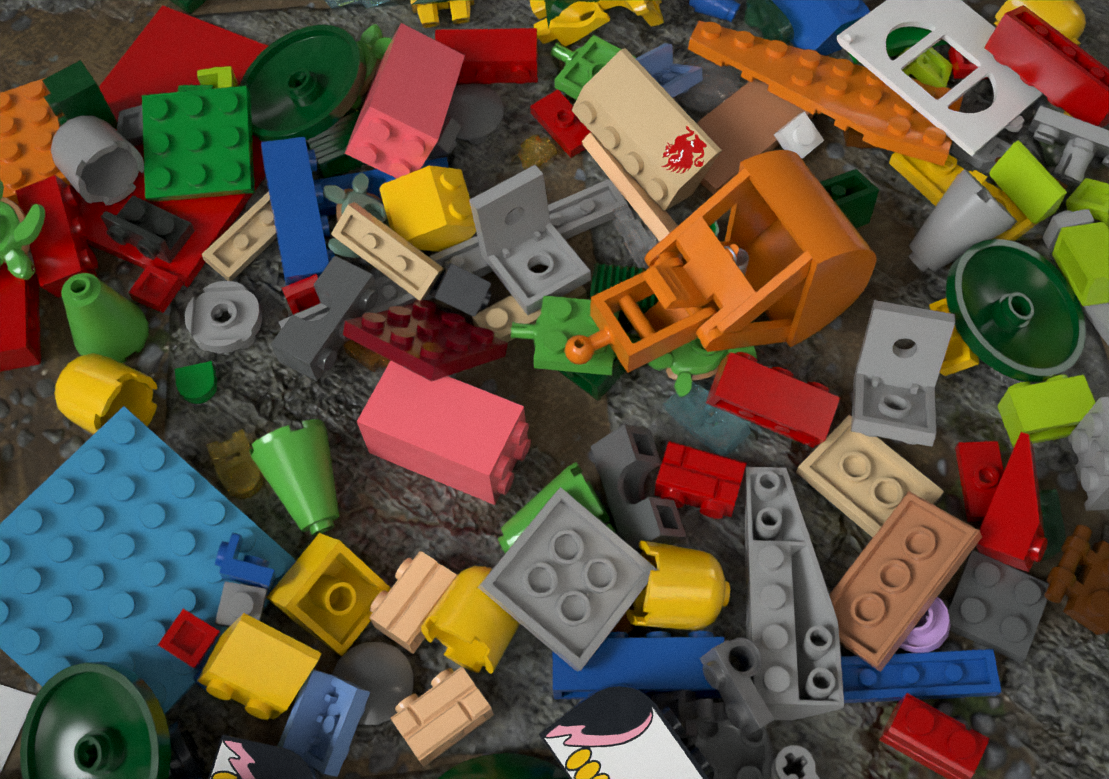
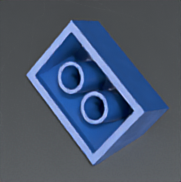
M763 0L794 47L803 50H814L825 56L844 49L838 43L837 35L870 12L863 0Z

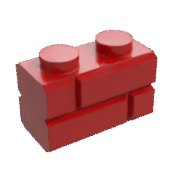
M669 441L657 476L654 495L661 497V499L674 500L677 508L683 507L684 504L700 508V513L709 518L721 519L723 515L732 517L747 463Z
M906 693L896 704L879 740L947 779H971L990 738L973 729L968 731L966 725Z

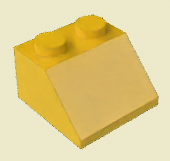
M429 165L386 182L379 188L390 229L418 250L441 252L471 239L476 232L469 202L470 197L461 169Z
M319 533L266 598L296 624L338 655L343 656L371 621L369 618L372 614L370 607L374 599L383 590L389 592L391 587L340 540Z
M243 613L219 637L197 682L207 686L206 691L216 698L222 700L233 699L245 705V710L254 717L264 720L269 718L275 719L288 709L322 653Z

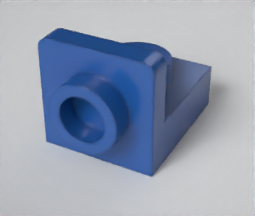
M232 532L229 542L222 541L215 561V565L221 567L219 573L222 579L271 591L276 576L275 570L268 568L269 561L258 557L245 555L243 561L237 560L243 539L240 534Z

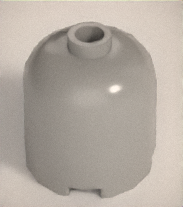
M78 116L60 126L53 137L51 154L55 165L88 203L103 201L106 205H112L125 199L135 190L136 186L133 182L137 178L139 171L141 173L144 172L143 157L129 141L106 121L95 116Z

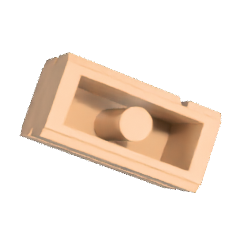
M419 551L414 559L407 558L400 565L395 575V578L398 580L390 591L383 590L374 599L370 607L372 614L369 617L372 624L377 630L414 654L425 639L421 632L423 622L457 575L445 566L440 565L424 552Z
M460 667L455 672L452 668L442 671L431 681L433 688L420 697L417 694H412L395 707L397 714L392 716L391 720L423 767L494 716L491 706L463 667Z

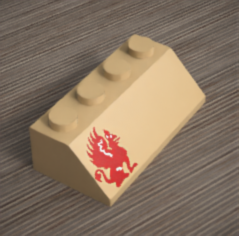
M626 48L620 50L583 86L571 110L663 211L668 210L694 193L722 151Z

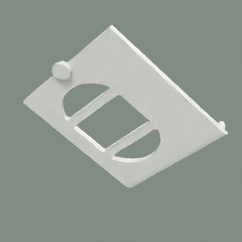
M886 0L837 35V41L841 47L932 124L942 129L951 140L970 156L977 153L1004 128L1011 132H1018L1024 122L1020 114L1043 95L1035 87L1025 84L1020 79V75L1011 68L998 63L994 59L993 54L984 48L996 28L962 0ZM907 26L921 27L932 31L897 59L890 60L886 50V38L890 32ZM943 39L970 62L978 66V68L937 100L907 76L902 69ZM988 77L993 86L994 99L988 109L977 113H962L948 108L983 78Z

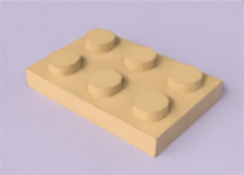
M848 415L826 440L798 466L796 471L800 477L872 537L875 536L908 491L933 505L944 493L940 487L878 437H869L862 433L852 432L851 415Z

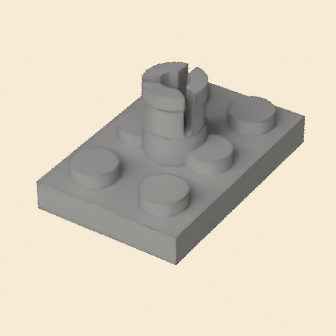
M1040 105L1028 131L1033 132V138L1040 142L1053 145L1057 141L1066 145L1053 174L1070 182L1081 184L1084 173L1094 155L1103 158L1102 164L1109 167V130Z

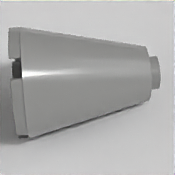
M964 169L956 176L909 244L910 249L913 251L909 258L923 272L928 268L936 272L955 261L974 244L993 239L1009 230L1017 220L972 174Z

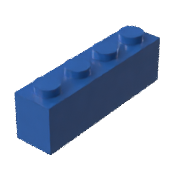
M305 137L261 142L264 169L285 284L288 286L315 274L319 278L335 254L331 249H326L324 237H330L327 215L320 216L318 204H324L321 183H314L312 172L317 171L314 149L307 150Z
M657 631L647 633L646 638H629V634L625 632H610L581 671L574 670L553 652L554 699H584L597 689L613 684L634 687L642 691L650 699L653 694L679 690L693 691L696 693V698H722L718 690L714 689L707 682L703 673V664L699 658L713 647L723 643L724 637H714L713 633L708 631L691 632L688 634V637H671V633Z

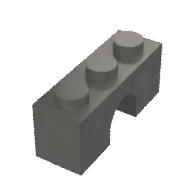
M336 256L332 258L314 283L321 304L331 308L330 311L323 318L315 321H306L292 314L271 343L280 363L315 381H318L324 371L331 369L335 363L338 350L345 341L350 340L343 336L345 321L362 317L366 311L368 312L374 307L378 299V290L373 274Z
M624 424L591 446L595 467L600 475L607 497L606 502L612 513L618 536L641 555L640 541L674 545L687 538L674 500L653 497L645 498L643 488L647 475L662 464L650 429Z

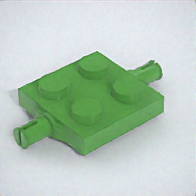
M595 35L584 46L575 51H571L556 43V46H553L551 50V56L566 64L564 69L554 79L555 88L577 100L583 86L622 49Z
M543 296L541 314L536 320L535 325L512 322L511 338L534 340V368L612 376L616 354L609 344L594 351L591 360L581 365L571 363L564 351L568 339L572 336L584 335L588 337L600 331L590 316L591 300ZM620 311L614 313L617 321L619 320ZM626 333L633 344L641 340L638 334Z

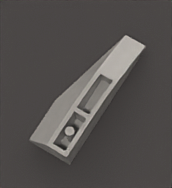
M746 467V639L755 643L762 655L761 668L751 677V680L774 720L793 721L843 709L844 695L838 620L787 468Z

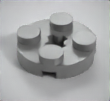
M234 281L215 282L204 287V293L199 295L196 300L194 297L190 300L185 311V324L200 349L214 353H228L240 348H249L254 344L256 334L262 324V309L257 298L246 290L245 286ZM223 311H228L230 316H232L228 321L220 323L215 320V318L222 316Z

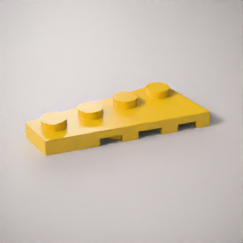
M896 152L892 154L889 161L893 168L935 206L956 176L964 170V168L957 165L958 160L949 154L944 166ZM977 170L973 172L968 171L1017 220L1012 228L993 239L1015 241L1037 225L1033 224L1004 191L986 181L987 176Z

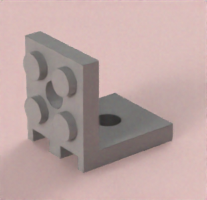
M536 165L469 200L482 257L527 315L542 308L543 296L562 297L592 280L589 268L551 224L544 176ZM538 264L549 267L542 273L530 271L533 266Z
M874 300L854 374L852 432L862 433L869 437L878 436L899 440L912 445L933 446L936 437L935 385L955 325V314ZM906 338L914 341L916 344L912 348L904 350L897 348L894 343Z
M1100 397L1068 436L1069 444H1072L1073 451L1077 454L1079 461L1075 465L1078 481H1081L1082 487L1088 496V500L1084 503L1086 511L1109 509V397Z

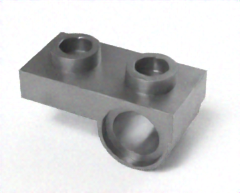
M746 638L726 640L699 658L703 664V673L707 682L714 689L718 690L726 704L725 710L730 722L734 727L741 730L744 737L774 721L772 714L751 680V677L760 670L762 665V655L755 643ZM729 655L735 656L740 661L742 672L735 670L731 666Z

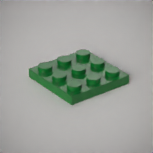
M247 86L142 95L145 199L149 202L255 193L251 91Z

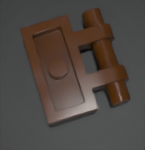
M1077 525L1072 536H1067L1061 547L1063 552L1062 558L1057 567L1051 568L1047 577L1049 586L1044 596L1051 602L1061 603L1064 595H1066L1069 599L1063 610L1065 614L1096 635L1106 634L1109 631V543L1104 540L1094 543L1090 549L1091 546L1088 542L1093 531L1087 526ZM1078 564H1080L1083 568L1076 580L1074 573Z

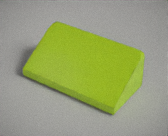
M1019 140L1012 144L989 172L990 177L1033 224H1037L1055 214L1067 193Z

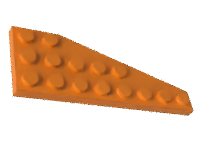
M698 21L690 37L688 50L721 67L731 65L741 70V77L749 82H753L756 78L768 84L767 91L813 115L815 113L826 114L835 119L834 126L844 131L849 127L864 134L862 140L872 146L944 166L952 140L942 129L932 124L866 67L855 65L847 59H835L821 55L814 50H803L789 46L779 40L771 41L757 37L747 31H736L721 27L715 22ZM911 78L937 100L951 90L947 87L938 88ZM963 96L948 108L959 112Z

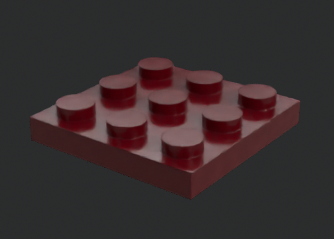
M415 300L412 304L391 306L389 310L377 313H364L362 317L346 320L343 330V336L431 382L506 356L508 342L495 337L493 331L475 327L465 322L464 317L458 314L446 313L436 308V304L428 300Z

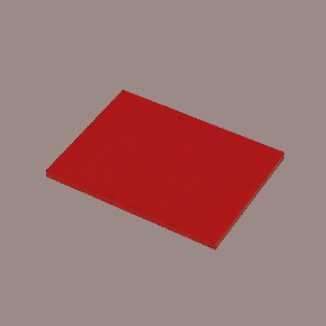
M162 5L99 88L118 122L119 111L142 105V95L178 92L179 85H200L197 78L198 70L231 66L238 85H240L249 66L268 45ZM252 135L256 190L266 174L262 157V141ZM144 145L134 146L143 157L144 162ZM139 171L137 178L133 182L136 188L125 199L112 205H106L103 201L88 203L79 194L81 204L78 205L80 216L84 219L89 229V236L86 237L89 245L145 269L150 264L176 275L182 281L183 286L188 288L206 263L203 260L202 253L231 227L253 193L149 202L145 199L144 172L141 173ZM132 195L190 222L195 232L172 262L168 263L157 257L154 260L147 258L135 246L129 243L121 245L114 241L107 234L108 228L101 219V215L105 211L117 215Z

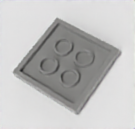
M560 487L480 583L478 588L574 670L581 671L647 585L650 571H657V568Z

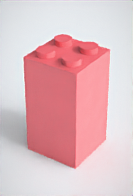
M401 23L375 71L345 154L395 178L421 169L439 139L465 55Z
M393 361L389 362L357 420L370 454L493 505H496L500 494L506 495L510 490L514 480L512 470L517 460L523 461L531 444V440L528 439L527 435L529 423H526L524 406L449 376L431 382Z

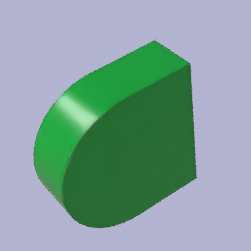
M212 361L174 369L177 390L185 401L192 404H201L210 400L216 393L217 376L216 368Z

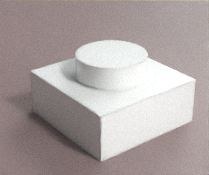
M805 111L798 114L774 134L784 150L797 153L801 159L824 141Z

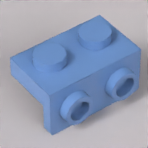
M664 43L635 58L672 98L678 94L688 92L689 88L703 81L702 67L673 63L672 44Z
M313 669L300 688L277 747L295 752L309 765L323 774L338 777L343 761L348 755L349 746L359 720L365 711V705L370 692L342 677Z

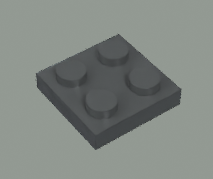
M972 550L967 557L947 608L951 624L950 631L1022 663L1027 657L1045 608L1047 598H1045L1044 594L1049 584Z

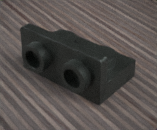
M132 195L117 215L107 211L101 215V219L108 228L106 232L114 241L121 245L129 243L135 246L147 258L154 260L157 257L168 263L172 262L195 232L190 222Z

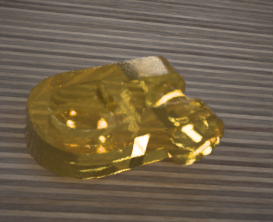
M241 429L232 433L233 437L219 443L216 440L206 446L221 483L228 493L235 498L246 499L258 493L264 478L251 458L249 449H252V446L245 431ZM240 452V456L227 461L226 457Z

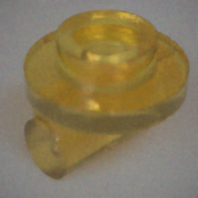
M536 134L520 144L522 150L517 154L522 161L523 168L526 170L533 165L540 167L557 155V150L550 143L548 137L540 138Z

